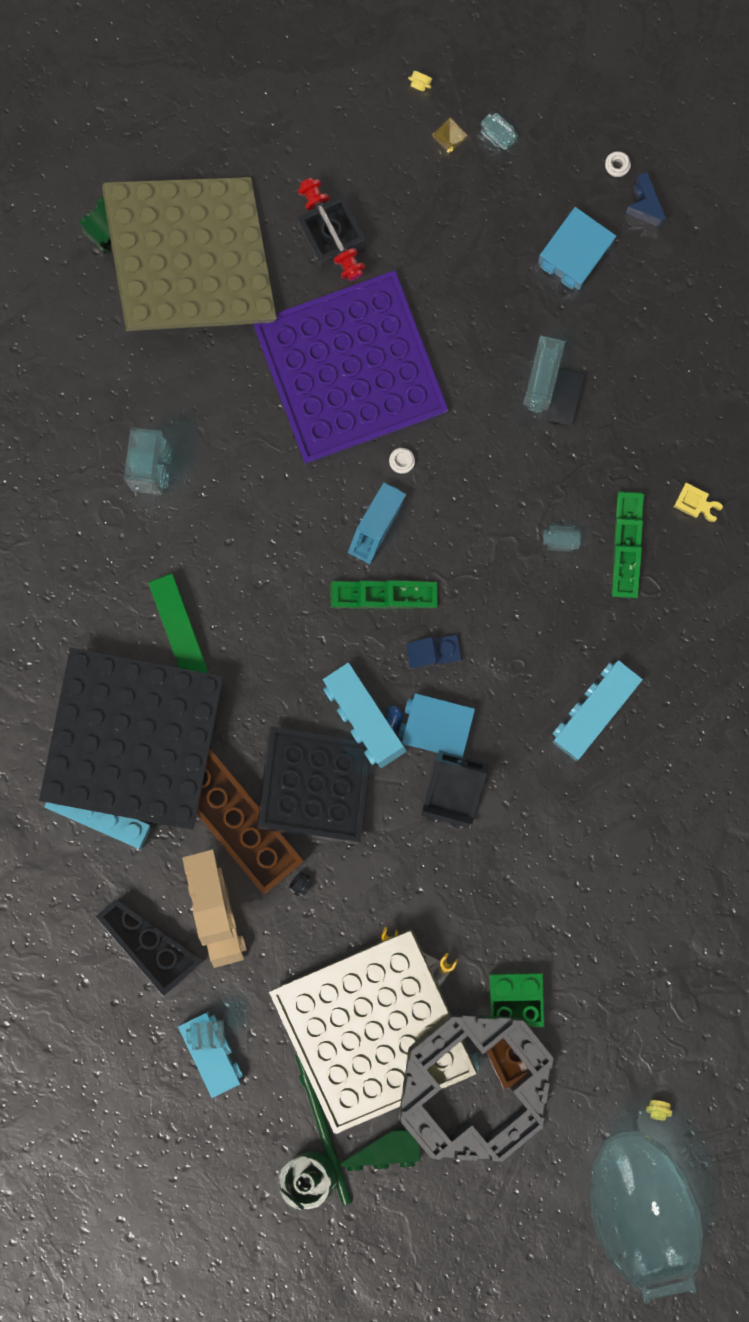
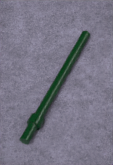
M298 1054L294 1056L300 1072L298 1076L300 1084L305 1088L326 1157L331 1161L338 1174L336 1189L342 1206L351 1204L352 1201L320 1101Z

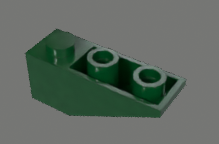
M406 1128L391 1129L343 1159L341 1166L347 1167V1171H360L366 1165H373V1169H387L389 1164L399 1163L400 1167H414L415 1162H420L419 1143Z

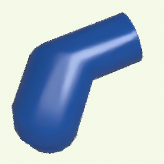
M392 705L386 710V720L396 733L403 715L397 706Z

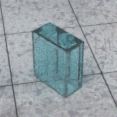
M540 335L523 405L528 406L527 409L534 412L548 411L565 341Z

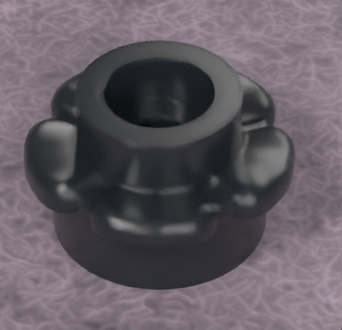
M299 872L289 885V889L294 892V896L299 894L304 896L312 886L310 875Z

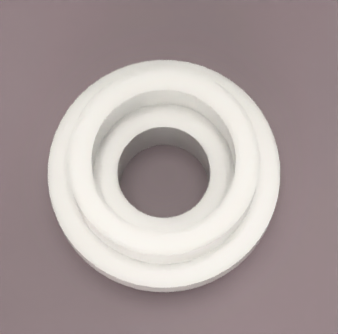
M623 152L611 153L605 162L607 172L614 177L626 175L631 165L629 157ZM620 162L622 167L617 169L613 166V163Z

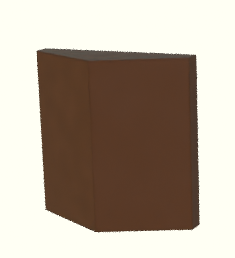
M504 1038L486 1052L504 1090L513 1086L530 1072Z

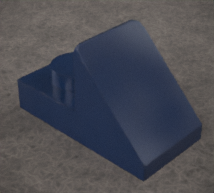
M645 172L637 176L635 185H633L637 199H642V201L629 205L626 213L659 227L663 225L666 217L648 173Z
M457 635L435 639L430 637L406 643L410 669L461 661Z

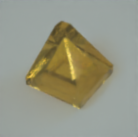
M451 118L432 134L448 153L452 152L468 137Z

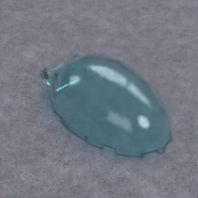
M621 1130L603 1142L592 1165L589 1198L595 1233L601 1247L604 1249L613 1268L629 1282V1285L638 1290L641 1289L645 1303H650L651 1299L687 1291L695 1293L697 1292V1285L694 1273L700 1262L703 1231L699 1206L687 1177L669 1151L654 1138L644 1132ZM687 1277L686 1281L648 1288L649 1285Z

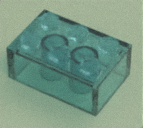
M130 428L124 479L132 492L162 495L163 488L167 489L169 473H167L165 468L166 463L171 462L172 448H170V444H168V440L165 439L162 431Z

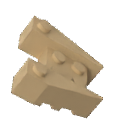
M209 850L183 857L189 894L193 902L192 910L198 937L203 946L207 945L213 967L216 968L244 960L242 952L247 950L243 935L238 936L221 867L217 868L214 851Z

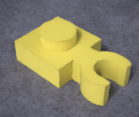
M685 483L674 505L675 508L695 518L701 512L704 514L705 519L710 522H715L717 519L710 514V509L716 508L721 510L723 506L719 502H707L706 499L709 494L688 483Z

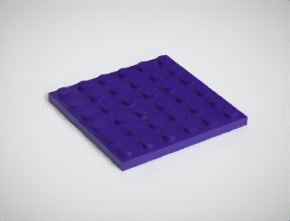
M395 270L276 313L274 323L253 324L305 465L448 413L446 403Z

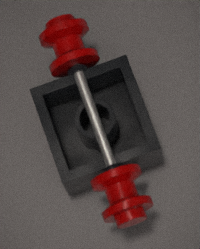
M308 178L300 183L301 187L298 189V194L306 196L308 202L305 207L311 211L297 217L298 227L321 270L334 263L336 265L341 264L344 269L341 273L342 278H348L349 281H353L362 276V270L365 269L364 263H357L355 256L358 251L366 247V239L343 195L327 202L329 200L328 194H321L319 187L322 185L320 179Z

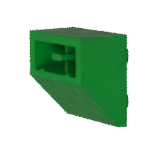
M542 973L489 974L490 1016L521 1017L528 1027H544Z

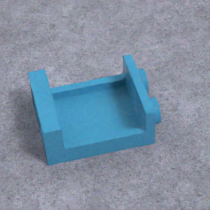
M574 207L540 254L538 262L541 263L540 267L549 274L555 273L562 278L561 282L570 289L575 287L577 290H580L583 282L614 243L616 235Z
M415 694L414 699L408 698L405 713L409 714L407 724H401L398 738L403 739L402 744L405 746L408 745L438 753L439 750L463 757L475 709Z

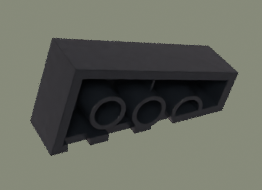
M116 899L95 916L96 920L162 997L203 963L201 959L187 951Z

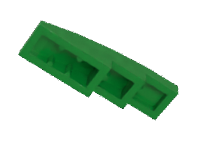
M617 491L612 597L638 598L642 550L643 492Z
M170 573L148 581L179 668L208 673L173 574Z
M390 580L386 582L333 581L330 582V608H437V582Z

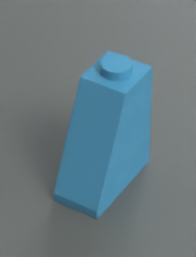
M386 483L382 484L356 529L348 551L349 554L371 564L406 496L405 493L394 486H389Z

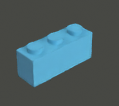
M206 1012L178 1026L211 1098L241 1084L240 1078L243 1077V1073L238 1063L233 1064L228 1055L232 1053V1050L226 1038L221 1040L217 1032L221 1028L215 1015L210 1016Z

